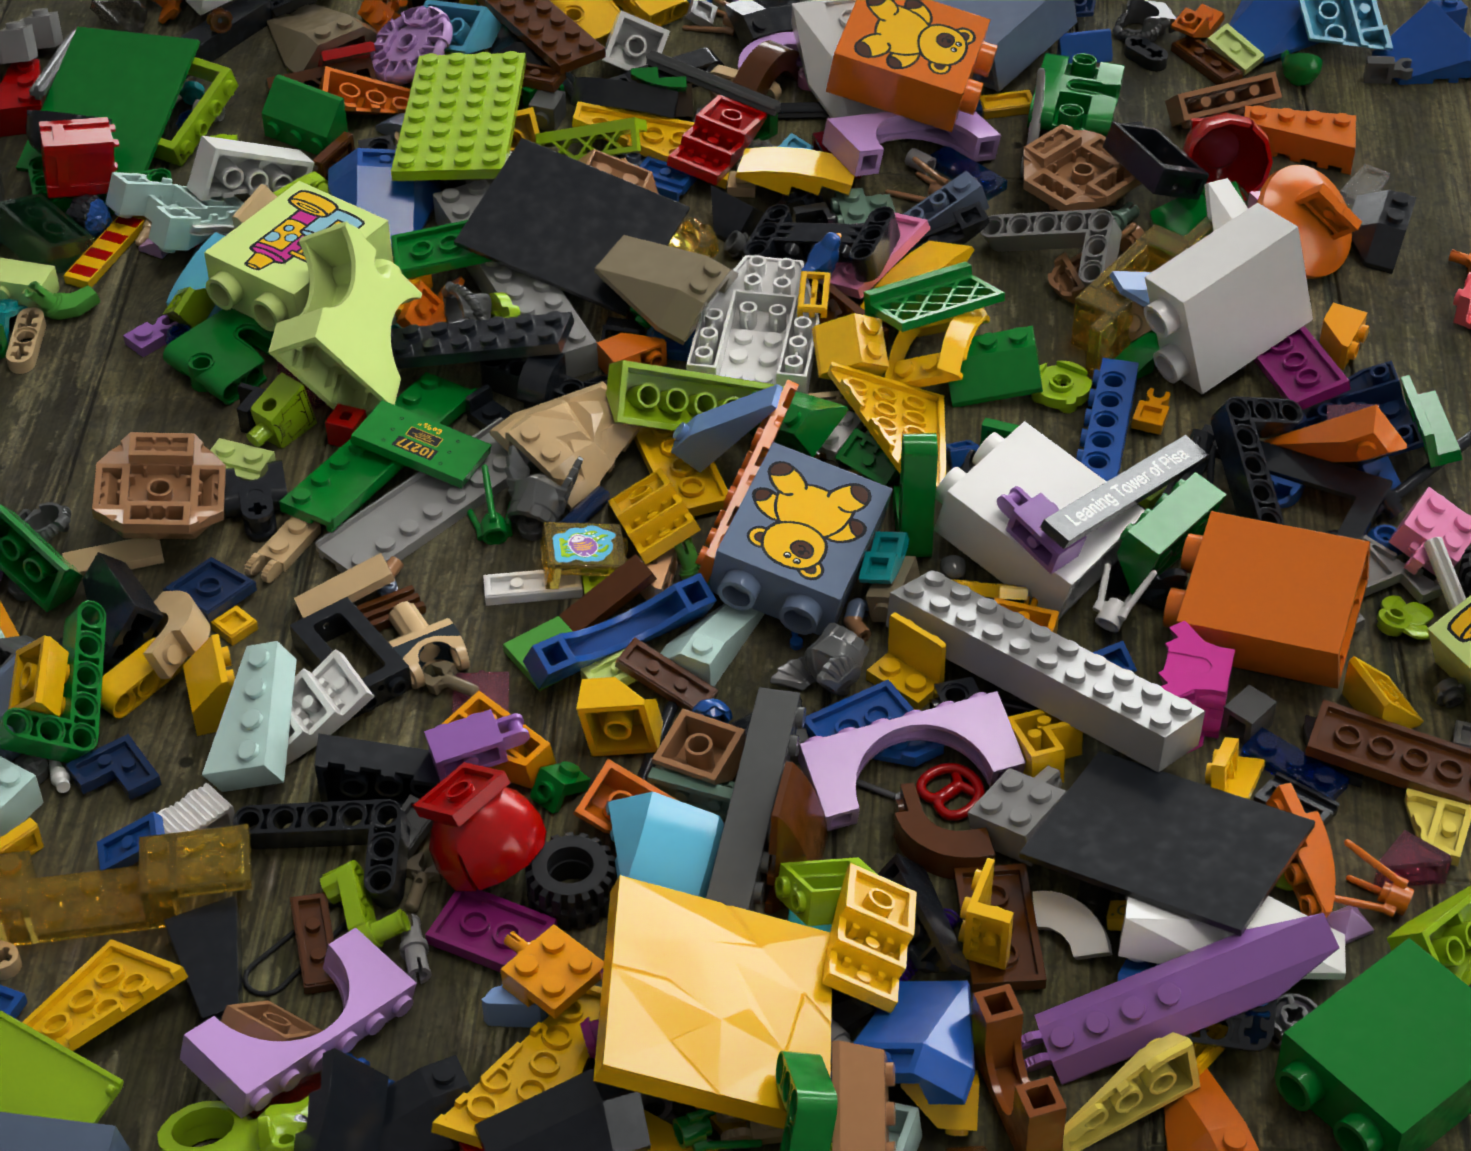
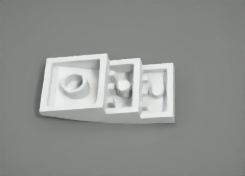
M336 649L312 673L303 668L295 676L286 765L317 746L319 733L331 735L375 697L343 653Z

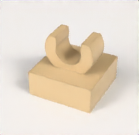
M730 171L727 193L733 197L755 198L757 185L736 178L737 171Z

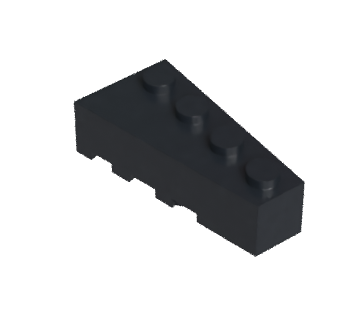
M318 734L314 766L321 802L391 799L398 802L402 807L410 794L421 799L440 783L429 750Z

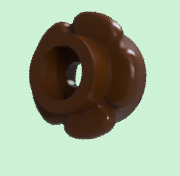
M215 8L207 16V24L210 25V29L213 32L225 33L232 27L231 21L233 17L228 10Z

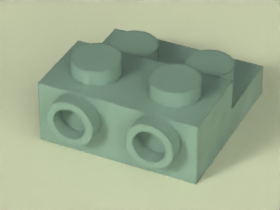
M851 188L849 195L835 191V198L830 199L831 212L835 213L837 224H864L869 214L879 207H891L896 213L890 194L865 196L863 188Z

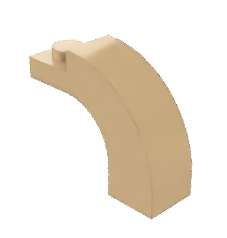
M163 591L154 601L163 614V618L156 628L159 635L143 655L160 679H170L186 658L192 656L210 635L208 620L192 597L183 591Z

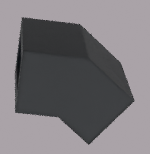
M608 317L606 324L602 326L601 341L622 332L645 336V327L637 324L634 320Z

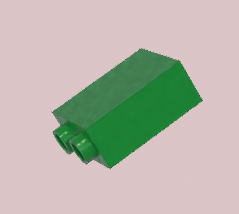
M1408 938L1283 1033L1274 1075L1280 1094L1293 1108L1299 1111L1310 1109L1333 1129L1334 1137L1343 1151H1425L1471 1114V987Z

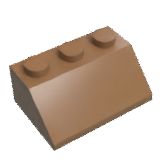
M840 1040L832 1041V1083L838 1100L837 1117L832 1137V1151H896L895 1141L889 1142V1126L896 1125L895 1102H888V1087L895 1086L894 1062H888L883 1049Z

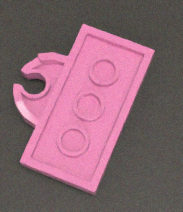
M895 213L900 238L880 276L870 282H859L855 277L852 263L837 262L835 270L831 275L830 283L845 295L861 299L864 296V291L870 290L930 230L928 220Z

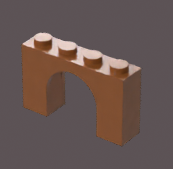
M1010 983L973 993L972 1028L974 1059L1014 1150L1062 1151L1067 1107L1053 1076L1031 1082L1029 1080L1021 1045L1024 1013Z

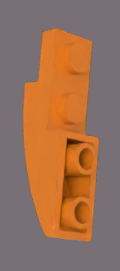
M1291 783L1278 785L1267 800L1266 805L1315 821V827L1284 871L1285 879L1293 888L1299 901L1301 913L1307 916L1324 913L1327 918L1333 909L1336 877L1331 844L1318 811L1305 813Z

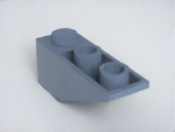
M965 171L905 212L904 215L928 220L929 231L955 221L953 212L977 202L981 203L984 210L990 207L982 185L970 173Z

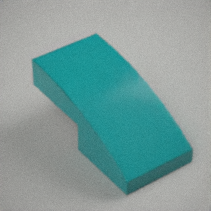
M875 532L871 552L865 551L859 575L860 583H893L899 573L910 539L907 532Z

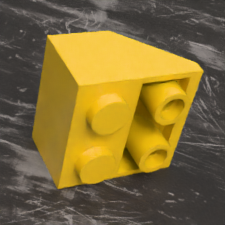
M219 634L211 635L183 664L197 736L217 732L235 681L233 669L226 670L225 668L232 666L228 646L221 647Z

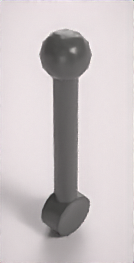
M857 780L856 785L893 799L894 802L895 799H900V792L894 793L863 780Z

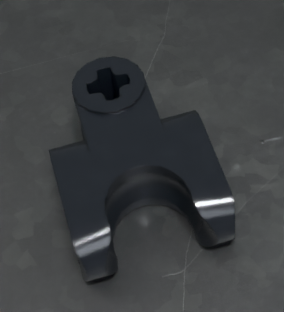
M282 460L268 462L266 474L252 481L242 480L236 476L234 468H226L224 505L227 519L243 516L246 536L253 542H266L277 532L275 511L280 510L279 501L288 494Z

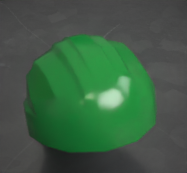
M1288 50L1281 53L1283 74L1295 86L1311 84L1322 71L1323 60L1317 55L1310 53L1289 54Z

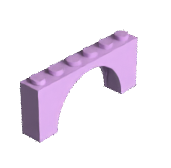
M960 111L952 132L890 112L827 118L822 144L854 176L879 174L884 151L880 144L890 140L917 139L937 143L961 153L972 162L996 158L1001 135L976 111L974 115Z
M998 691L988 694L979 692L966 700L955 703L953 701H945L932 709L925 711L912 710L905 713L902 717L891 720L887 718L878 719L865 727L857 729L855 727H848L840 730L835 735L827 737L814 736L799 745L798 761L802 772L814 788L823 808L827 831L858 822L859 804L856 795V783L860 773L876 754L901 742L915 740L932 741L959 751L977 766L989 787L1008 768L1023 773L1026 761Z
M356 927L328 944L323 969L334 981L340 992L343 1012L325 1030L300 1040L267 1041L239 1033L213 1016L184 1034L180 1060L241 1119L254 1110H262L273 1097L282 1091L288 1092L292 1090L302 1078L311 1072L321 1071L324 1052L335 1048L345 1054L348 1053L359 1040L368 1034L375 1035L383 1028L385 1023L396 1016L402 1017L412 1007L416 982Z

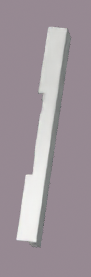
M192 225L189 234L208 236L217 232L227 235L234 230V225Z

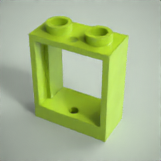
M859 857L780 863L779 876L775 880L776 897L805 925H829L833 923L837 902L849 864L852 863L870 872L877 873Z

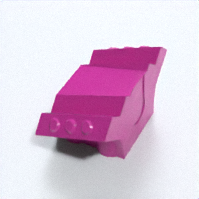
M1182 621L1169 627L1173 640L1165 643L1168 655L1164 670L1158 672L1163 684L1161 687L1164 690L1180 698L1187 699L1193 705L1205 710L1199 745L1191 750L1193 751L1203 746L1205 736L1219 738L1235 650L1205 642L1186 621Z

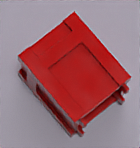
M108 117L39 122L43 174L48 198L107 194L112 172L118 170V164L114 158V147H119L118 139H113L111 132H116L115 125H109Z

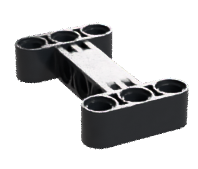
M776 204L765 211L743 251L745 255L750 256L759 255L807 261L812 247L822 241L826 234L829 232L840 233L841 244L839 247L838 263H852L856 279L859 282H870L878 278L900 238V231L894 210L891 207L876 208L869 214L864 224L793 222L788 206Z

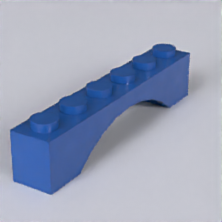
M698 573L673 584L651 599L612 619L582 630L560 633L533 645L525 656L523 663L539 690L625 649L634 637L645 643L704 617L717 600L702 574Z

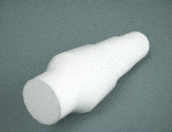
M48 759L52 785L60 793L69 791V773L59 761Z

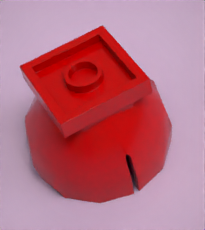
M1227 112L1207 118H1191L1190 132L1186 136L1182 151L1209 174L1206 184L1226 178L1230 182L1236 181L1243 200L1247 201L1241 191V187L1248 196L1249 192H1258L1268 179L1273 164L1267 134L1250 118Z
M463 762L412 805L419 817L433 821L429 851L436 870L456 891H476L477 888L480 891L504 882L528 866L544 847L547 831L540 813L524 795L517 790L506 787L511 782L505 771Z

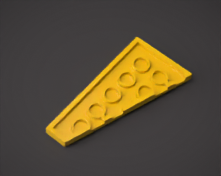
M577 102L572 121V127H579L632 117L644 119L647 123V131L639 133L641 152L636 153L667 162L668 156L680 146L682 135L694 125V122L584 102ZM631 134L621 135L617 142L623 147L632 146ZM730 171L716 186L726 189Z
M111 939L22 1023L74 1051L188 978V975L183 966Z
M594 985L556 1019L549 1015L542 1023L538 1021L530 1029V1034L521 1043L516 1042L480 1076V1082L467 1094L464 1092L455 1100L454 1106L445 1115L440 1114L432 1122L431 1132L482 1149L474 1129L475 1124L584 1073L590 1061V1056L580 1023L588 1016L590 1021L599 1019L602 987Z

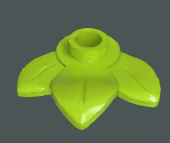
M1395 595L1388 596L1382 600L1380 604L1381 609L1377 614V627L1381 632L1394 637L1405 633L1415 639H1430L1428 627L1426 626L1434 616L1430 608L1417 602L1406 604L1400 596Z

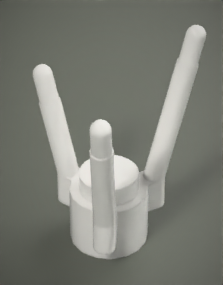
M1106 563L1101 578L1098 598L1092 608L1098 612L1095 622L1105 630L1118 632L1131 609L1157 575L1156 570H1152L1135 593L1132 595L1130 592L1124 602L1117 598H1109L1108 601H1104L1111 565Z

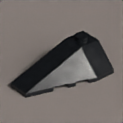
M739 0L725 4L724 8L744 49L751 42L761 37L781 32H793L791 25L792 3L811 0Z
M456 1055L421 1067L387 1088L385 1116L378 1151L460 1150L459 1141L431 1132L432 1122L440 1114L445 1115L454 1106L455 1100L464 1092L467 1094L471 1090Z
M594 1069L581 1073L475 1124L474 1128L483 1151L650 1150L651 1143L641 1094L593 1081Z

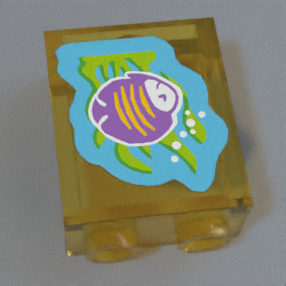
M543 523L540 550L546 589H559L561 575L609 576L629 560L626 559L628 540L622 537L620 524Z

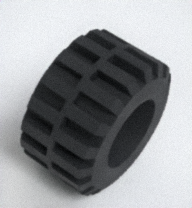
M573 832L565 833L566 836L562 837L556 834L550 837L551 841H545L541 851L525 867L529 907L532 910L556 918L557 925L562 926V930H570V927L576 926L578 930L585 929V924L595 925L600 922V916L604 918L608 916L610 892L617 881L615 858L611 855V849L607 845L602 846V841L596 837L589 839L588 834L584 833L574 836ZM567 879H581V880H582V881L576 882V883H562V882H561V881L567 880Z

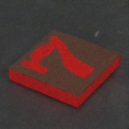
M369 41L322 51L317 68L371 57V60H373L376 51L374 42Z

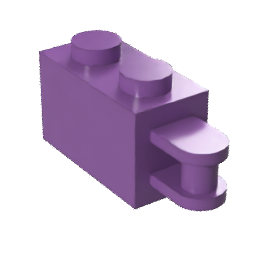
M1015 486L1010 489L1008 495L1002 494L997 498L999 509L1010 519L1006 531L1050 574L1079 556L1087 536L1063 549L1039 528L1044 519L1059 511L1057 505L1042 493L1031 498L1021 487Z
M490 709L481 713L471 714L466 718L448 724H440L435 728L424 731L428 749L440 782L463 762L488 768L507 762L506 750L520 746L530 739L528 730L523 728L524 719L522 715L515 713L495 719Z

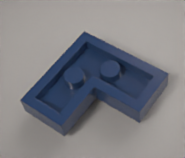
M129 734L66 764L70 777L83 794L115 779L127 797L132 800L162 785L159 774Z

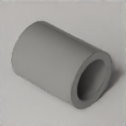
M912 148L907 153L905 158L906 166L928 176V173L913 162L912 158L917 157L930 168L935 169L936 158L916 148Z

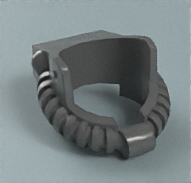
M1131 0L1128 10L1118 17L1112 32L1118 40L1123 39L1125 41L1131 36H1141L1153 42L1157 40L1158 35L1165 33L1166 28H1168L1169 33L1176 32V30L1171 28V25L1177 16H1174L1171 8L1163 2ZM1128 24H1143L1142 29L1140 30H1133L1130 28L1123 30V28Z
M447 282L442 288L441 292L447 323H458L467 319H474L475 321L489 320L491 318L492 302L488 294H473L464 286L454 284L453 282ZM457 299H458V301H459V303H460V305H461L462 311H460V308H459V306H458Z
M58 503L39 504V509H34L32 512L30 509H23L18 514L46 542L56 536L58 531L68 532L70 529L71 510L69 507L61 506Z

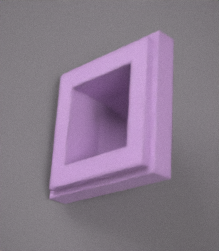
M1346 906L1331 912L1326 918L1331 928L1345 934V944L1374 933L1373 927L1357 907Z

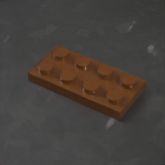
M1026 864L994 865L990 906H998L1004 910L1014 912L1010 956L1005 970L966 959L972 972L969 975L971 992L975 993L1009 983L1013 991L1046 989L1047 979ZM984 866L954 868L953 877L959 916L965 897H972L974 891H971V885L976 869L983 870Z

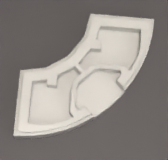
M1033 891L1037 929L1051 930L1064 936L1070 944L1073 957L1076 960L1112 955L1110 940L1105 928L1084 904L1062 893Z

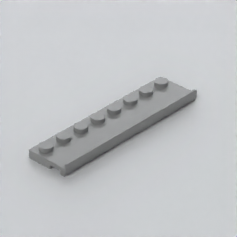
M502 417L498 418L472 436L492 444L491 453L462 489L425 473L418 472L342 523L335 531L329 532L318 539L315 545L319 557L323 560L326 558L335 564L336 570L341 573L379 553L383 555L386 562L391 556L403 560L465 517L469 509L475 510L486 502L482 473L483 464L488 466L493 497L507 488V475L504 469L507 467L506 457L509 456V453L490 435V430L504 419ZM517 449L530 471L537 467Z

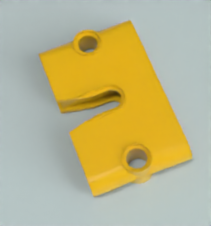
M550 0L603 47L606 46L615 18L620 12L617 6H620L631 15L661 27L682 18L687 14L690 5L687 0Z

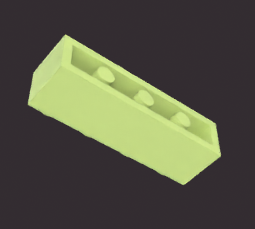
M0 258V300H18V305L42 309L31 299L25 297L26 289L35 292L28 285L33 281H37L52 294L59 291L60 286L55 266Z

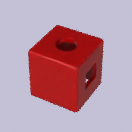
M338 403L325 422L328 444L342 447L351 439L354 431L367 418L366 410Z

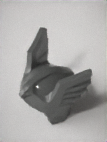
M514 445L509 446V456L506 457L507 467L504 470L507 475L508 492L512 498L507 511V518L516 524L519 517L523 515L545 523L552 530L560 516L564 514L569 496L583 463V458L580 456L577 458L563 484L559 486L546 475L534 474L529 476L530 469Z
M829 623L817 641L807 648L804 656L798 659H791L779 667L778 672L771 677L770 683L801 692L810 684L817 682L822 688L838 696L848 695L850 687L857 682L861 675L864 658L869 651L868 646L853 631L836 623Z

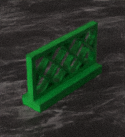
M961 262L864 291L865 315L880 318L901 332L1005 301V292L972 275V265L967 262Z

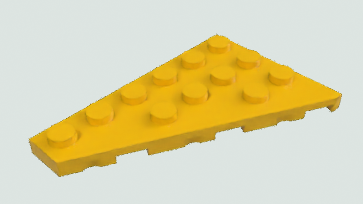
M831 362L828 376L899 473L901 472L902 435L936 433L938 443L937 488L946 476L944 395Z

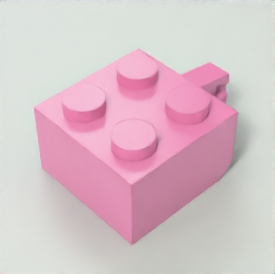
M1430 487L1410 508L1388 541L1410 557L1404 568L1413 575L1421 567L1435 575L1424 547V543L1434 537H1441L1443 539L1453 567L1459 562L1465 549L1471 543V516Z

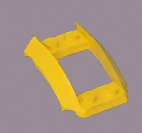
M985 308L976 309L908 331H899L888 359L889 367L885 371L884 378L917 388L962 380L963 374L960 372L962 361L967 359L973 336L981 324L989 323L990 321ZM946 331L940 353L905 359L907 351L916 337Z

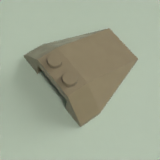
M316 4L304 5L291 14H284L267 21L271 36L285 69L289 73L317 68L322 51L336 48L347 42L353 41L355 44L372 41L375 43L378 33L372 26L351 15Z
M626 235L621 237L594 270L608 286L656 331L682 345L697 328L701 312L718 291L724 294L739 274L706 255Z

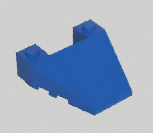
M1430 0L1390 36L1393 45L1392 51L1375 49L1372 52V56H1392L1395 62L1401 58L1412 59L1410 68H1413L1411 79L1393 78L1399 85L1432 84L1434 79H1448L1449 83H1458L1459 78H1471V37L1463 31L1468 7L1461 0Z

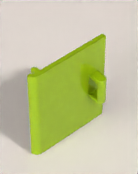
M0 1010V1112L98 1123L120 1093L124 1083L123 1079Z

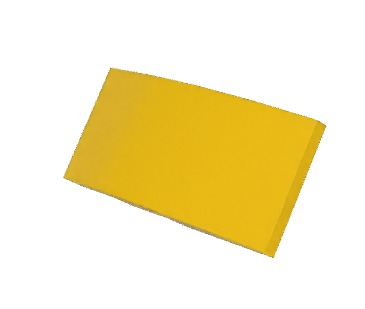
M760 147L745 148L735 177L789 196L791 187L819 195L822 186L849 195L855 176L832 153L804 148Z
M928 241L897 263L874 288L961 262H967L974 252V248L966 245ZM863 301V303L860 305V307L865 310L864 301Z
M659 468L608 500L616 517L645 564L650 563L701 530L662 468Z
M850 863L846 870L831 927L822 984L891 1013L898 1003L899 979L906 969L907 946L914 936L917 892Z

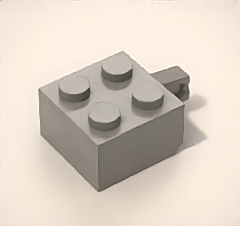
M1047 766L1033 778L1008 768L967 812L971 829L986 827L994 851L1032 867L1034 863L1020 859L1019 852L1066 794L1067 791L1060 789L1062 786L1060 770Z

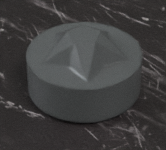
M24 754L14 762L19 767L36 775L38 784L44 782L49 776V765L45 758Z

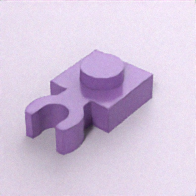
M167 314L162 315L154 325L145 322L123 335L125 345L140 356L145 357L167 344L166 338L176 336L180 332L179 324L177 321L170 324L169 316Z

